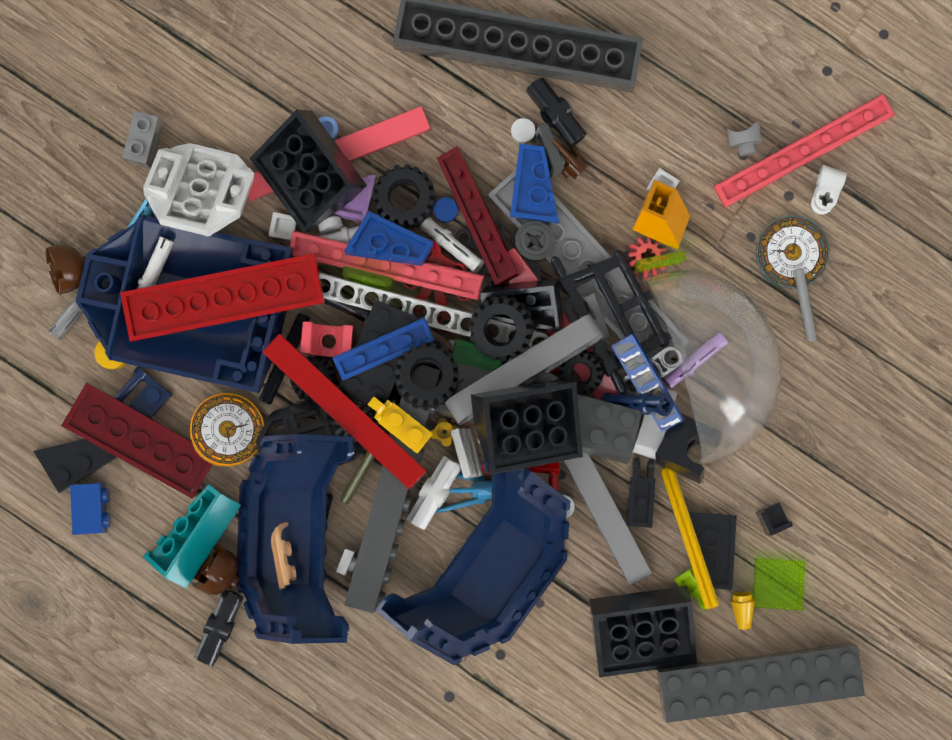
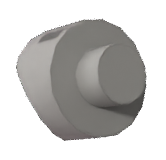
M754 123L750 128L741 132L727 129L730 149H738L739 156L741 157L755 154V146L762 143L759 123Z

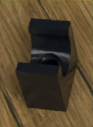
M682 414L684 420L670 427L655 453L656 463L701 484L704 478V467L690 460L687 455L688 451L699 444L719 449L722 444L723 433Z

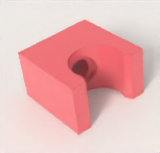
M303 321L300 353L304 356L333 358L355 348L356 329L351 325L327 326ZM327 336H334L336 338V344L333 348L328 349L324 347L323 341Z

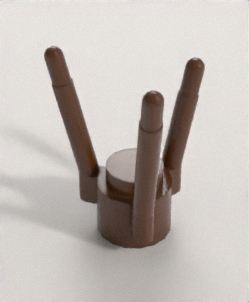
M553 139L552 143L567 159L565 161V169L563 168L561 174L566 179L571 176L575 180L588 166L584 162L585 159L579 154L575 146L569 148L573 153L570 155L556 139Z

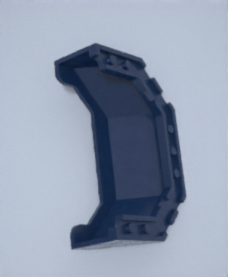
M309 434L263 436L260 442L263 448L259 455H254L248 468L251 473L247 480H242L239 487V504H241L238 515L237 544L239 566L237 575L239 580L236 587L238 592L244 593L246 598L243 605L248 618L255 621V636L257 639L290 644L347 643L349 624L343 616L334 614L324 590V582L326 580L324 563L327 554V547L325 545V532L328 527L326 520V507L328 505L327 487L339 463H347L353 457V437ZM288 522L289 525L283 529L281 538L285 542H290L292 553L291 556H287V560L290 566L293 565L295 567L296 580L290 581V585H286L285 589H279L271 547V537L279 524Z
M484 459L483 468L486 472H488L486 462ZM527 468L493 474L491 507L434 587L407 598H403L396 593L389 594L382 600L375 611L411 642L452 665L462 662V658L472 654L476 656L490 650V645L497 642L503 644L510 641L567 561V551L564 550L565 540L569 536V522L566 521V514L570 510L571 501Z

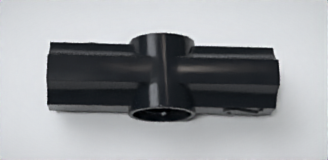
M543 77L538 78L527 87L526 92L540 109V114L545 124L548 123L550 128L554 127L569 148L574 147L586 137L587 133L572 115L573 112L569 103L563 97H558Z
M228 589L221 594L215 611L211 613L203 630L204 636L194 656L199 662L211 666L215 665L224 642H227L234 628V619L244 596Z

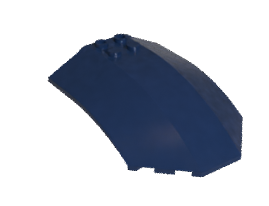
M142 215L137 219V222L126 229L120 230L111 236L108 242L87 253L76 303L84 312L89 321V326L103 345L109 360L260 393L272 361L263 351L279 334H282L287 311L130 342L120 292L138 288L139 284L137 282L139 278L142 279L160 236L173 241L174 245L171 248L156 285L289 259L293 256L292 247L218 232L208 237L160 225L157 218Z

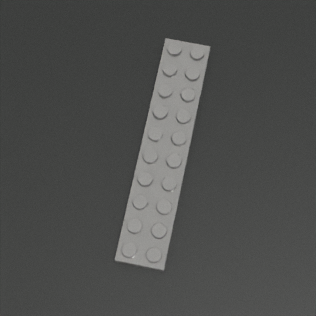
M515 169L488 194V197L519 229L523 224L533 220L510 218L516 176ZM554 195L559 224L542 222L551 229L554 236L553 249L545 259L551 264L552 257H559L566 270V275L588 268L587 264H595L611 258L605 249ZM542 234L535 237L529 236L530 243L533 246L537 245L540 247L538 240ZM620 267L604 274L619 305L635 297ZM591 280L577 287L579 295L594 292L606 325L620 340L624 339L625 336L596 280ZM649 300L648 302L662 329L673 337V339L669 340V344L679 343L684 347L689 340L655 303ZM639 305L624 312L640 343L655 336ZM658 346L647 353L648 358L658 353L663 347ZM673 350L668 351V357L671 359L676 354ZM653 365L655 370L658 371V367Z

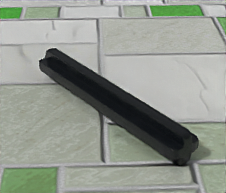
M301 313L297 314L286 338L295 349H297L302 338L303 321H310L308 316ZM275 364L259 397L261 402L268 405L272 404L285 376V373Z

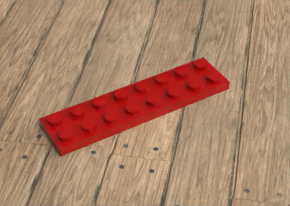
M316 254L120 292L130 342L325 303Z

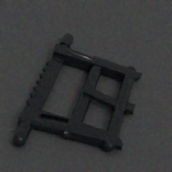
M616 250L614 257L595 264H587L588 268L566 275V270L559 257H552L551 264L557 276L560 277L558 278L559 286L564 294H568L570 298L568 303L574 306L572 311L578 314L577 320L589 313L576 288L595 279L625 337L634 332L624 312L639 305L655 335L640 343L645 353H649L658 346L665 348L669 345V340L673 339V337L662 329L648 302L653 299L650 290L643 292L628 264V251L623 253L620 250ZM620 267L635 296L620 305L604 274ZM601 338L592 345L595 347L594 353L600 356L602 368L607 377H612L611 380L617 392L625 394L627 388L620 374L617 373L623 366L616 355L611 357Z

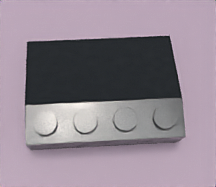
M296 109L250 157V160L303 233L309 232L350 203L367 186L313 111Z
M558 379L471 394L473 421L490 475L583 457L576 382Z
M687 586L589 599L599 678L697 664L693 606Z

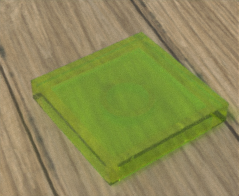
M344 266L342 274L345 279L389 291L394 290L395 282L393 278Z
M755 558L753 582L754 608L803 611L805 561Z

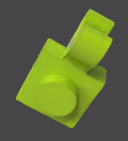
M690 567L679 574L674 581L679 587L687 586L691 598L694 596L700 608L706 610L693 569Z

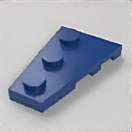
M520 144L510 218L559 224L545 149L543 146Z
M368 211L344 252L345 255L423 266L434 247V242Z

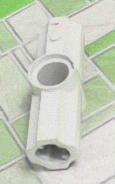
M445 455L443 456L433 475L427 479L418 495L420 497L408 515V521L423 530L427 528L437 509H440L447 499L450 487L461 471L458 462Z

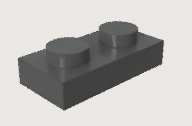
M548 123L539 125L534 135L537 146H543L545 149L550 179L557 178L565 166L563 154L559 153L557 147L552 143L556 136L553 131H550Z

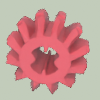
M639 237L637 239L638 246L633 243L629 246L633 251L628 252L629 258L634 260L628 264L630 267L637 266L633 272L635 275L640 270H643V278L648 277L649 270L653 277L657 276L656 268L663 271L665 266L661 262L668 261L667 256L661 255L667 248L662 247L658 249L657 246L660 242L655 241L654 244H651L652 238L650 237L646 238V244ZM646 251L650 252L649 256H653V259L648 263L644 262L645 258H641Z

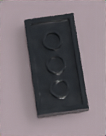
M376 299L356 347L421 318ZM402 355L341 381L338 389L345 395L366 404L373 397L385 404L395 384L396 364L398 359L402 358Z

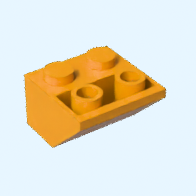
M654 179L632 229L676 250L680 246L690 218V214L677 189Z

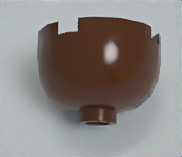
M56 245L46 248L47 264L50 263L51 271H49L56 292L61 295L78 289L86 257H81L75 248L68 245Z
M220 544L213 547L215 552L212 556L209 555L197 571L194 579L198 582L192 583L193 587L209 595H218L225 592L228 588L233 589L239 580L237 575L239 569L237 558L231 551Z

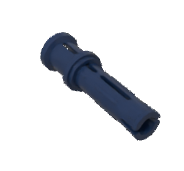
M645 392L639 396L604 393L601 397V401L639 410L644 415L659 413L661 416H668L673 407V401L669 394L657 396L650 392Z

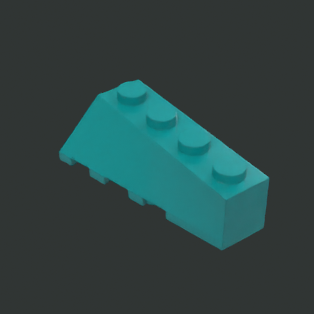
M208 484L188 506V513L184 517H178L173 523V530L167 536L162 535L156 541L158 546L152 552L147 551L143 558L164 578L187 588L205 559L208 558L217 541L223 535L232 518L235 517L241 504L228 494Z

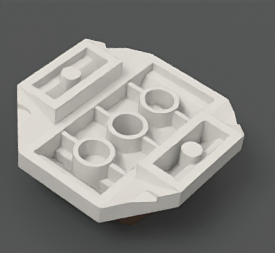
M188 143L171 149L163 148L158 150L143 186V192L160 225L209 237L240 218L254 181V172L236 154Z

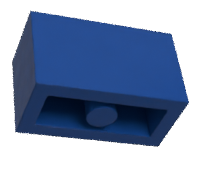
M105 483L70 485L72 535L107 532V527L111 525L110 513H106V503H109L110 496L109 489L105 488Z

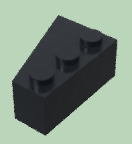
M558 279L502 284L499 287L496 285L485 286L480 293L482 303L492 297H500L501 295L508 298L514 297L519 303H524L527 311L530 310L532 314L531 319L534 321L533 328L535 329L542 328L557 333L564 328ZM496 314L490 318L515 324L505 314Z

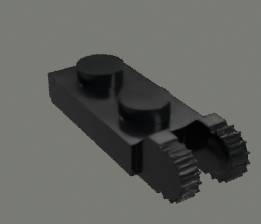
M633 457L632 477H630L627 526L652 528L656 480L654 478L655 459H648L647 478L638 477L640 469L639 458Z

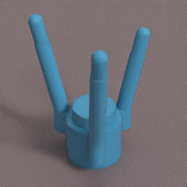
M459 473L456 478L476 483H472V487L450 488V493H472V498L476 499L441 507L436 512L441 513L475 504H485L486 500H492V480H485V476L464 478L463 474Z

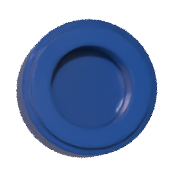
M443 197L435 203L434 215L439 221L448 223L457 217L458 206L453 199Z

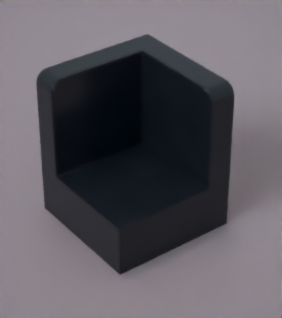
M780 503L756 512L764 532L768 536L793 526L792 522L787 520Z

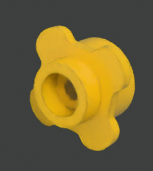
M441 417L438 419L435 429L430 431L433 434L431 438L438 439L442 442L443 446H449L453 438L451 431L458 429V426L451 425L447 422L446 418ZM442 430H446L447 433L443 434Z

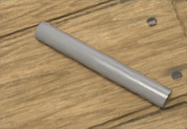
M804 268L795 269L794 274L807 342L816 341Z

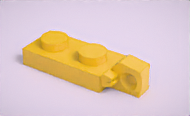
M373 397L368 403L371 408L378 412L374 416L378 423L417 454L433 435L389 400L383 404Z

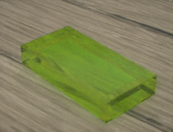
M685 250L636 260L634 262L635 272L639 273L681 264L687 259Z

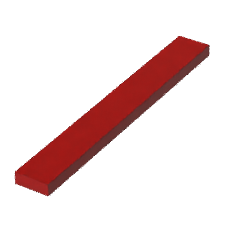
M279 334L266 347L263 353L409 490L427 472L282 335Z

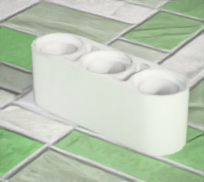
M667 389L675 402L677 392ZM643 414L632 452L656 459L655 453L664 438L665 431L661 432L651 414Z

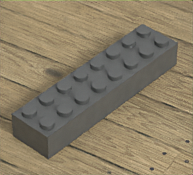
M457 363L459 379L455 394L491 372ZM577 394L582 452L628 464L631 459L642 413L639 410ZM442 404L438 409H435L437 415L455 419L446 405ZM473 419L469 420L468 423L474 424Z
M853 643L656 670L663 719L666 723L865 696L858 645Z

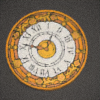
M233 393L216 394L204 400L196 408L190 422L192 445L204 460L213 465L222 467L243 464L257 453L258 450L255 442L264 427V422L257 407L245 397Z

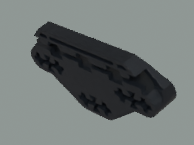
M347 396L355 405L359 401ZM389 396L388 400L397 405L396 400ZM309 401V404L302 402L271 412L255 443L260 454L263 448L260 442L273 422L275 426L284 424L285 429L269 433L267 436L291 434L337 436L335 432L341 426H332L331 423L335 420L318 404H312L311 401ZM365 404L366 407H369L371 410H373V408H371L368 404ZM371 411L366 414L367 416H374ZM317 414L318 419L299 424L300 428H298L296 415L299 420ZM353 441L354 455L347 463L355 461L365 449L359 442Z

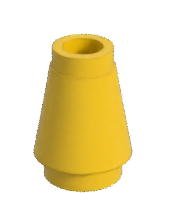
M751 592L733 593V599L730 602L737 629H751L755 598L752 597Z

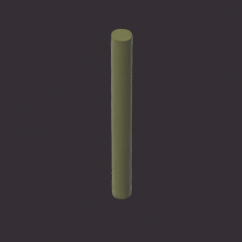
M383 426L381 427V429H382L387 435L390 433V432H389L387 429H385ZM368 451L340 498L345 504H349L375 459Z

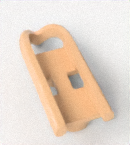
M288 522L279 524L271 537V547L279 589H285L286 585H290V581L296 580L295 567L293 565L290 566L287 560V556H291L292 553L290 542H285L281 538L283 529L289 525Z

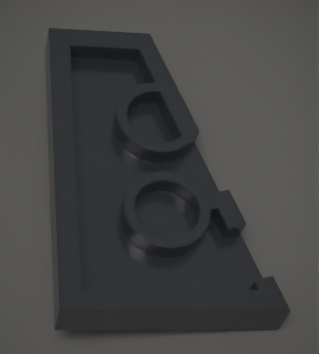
M85 439L33 451L58 493L70 488V485L78 483L118 458Z
M689 512L713 588L732 590L737 515Z

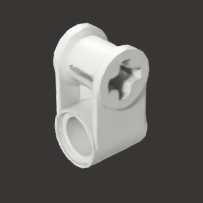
M826 165L822 166L811 200V207L815 213L820 215L827 214L836 205L846 180L847 172ZM822 197L826 198V206L822 205V200H820Z

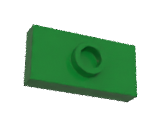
M456 339L452 355L454 361L458 364L493 372L501 366V359L494 361L489 356L485 358L481 355L482 352L480 350L477 351L474 348L475 344Z

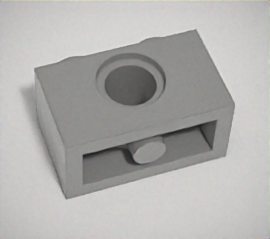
M134 111L122 156L127 163L151 169L163 126V121L158 116Z

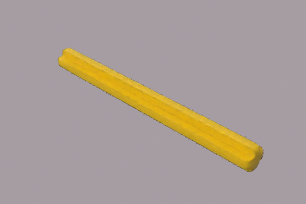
M664 468L661 470V475L706 609L716 608L719 603L676 473Z

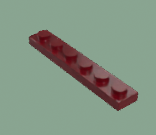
M456 146L437 157V161L495 285L499 287L519 276L518 270L461 149Z

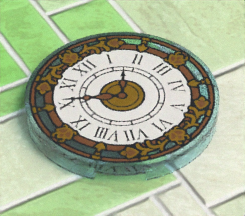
M785 216L771 222L761 232L756 245L755 258L760 272L769 282L783 288L797 289L794 270L804 268L807 286L812 284L825 271L829 261L830 249L824 232L813 221L800 216Z

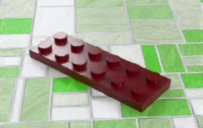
M88 382L85 383L61 425L193 499L212 466L211 463L204 460L196 452L190 439Z

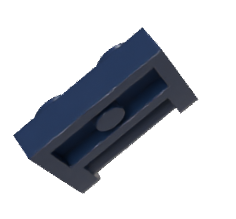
M138 366L133 371L135 374L114 397L123 402L134 388L144 380L147 385L129 406L153 418L170 399L172 394Z

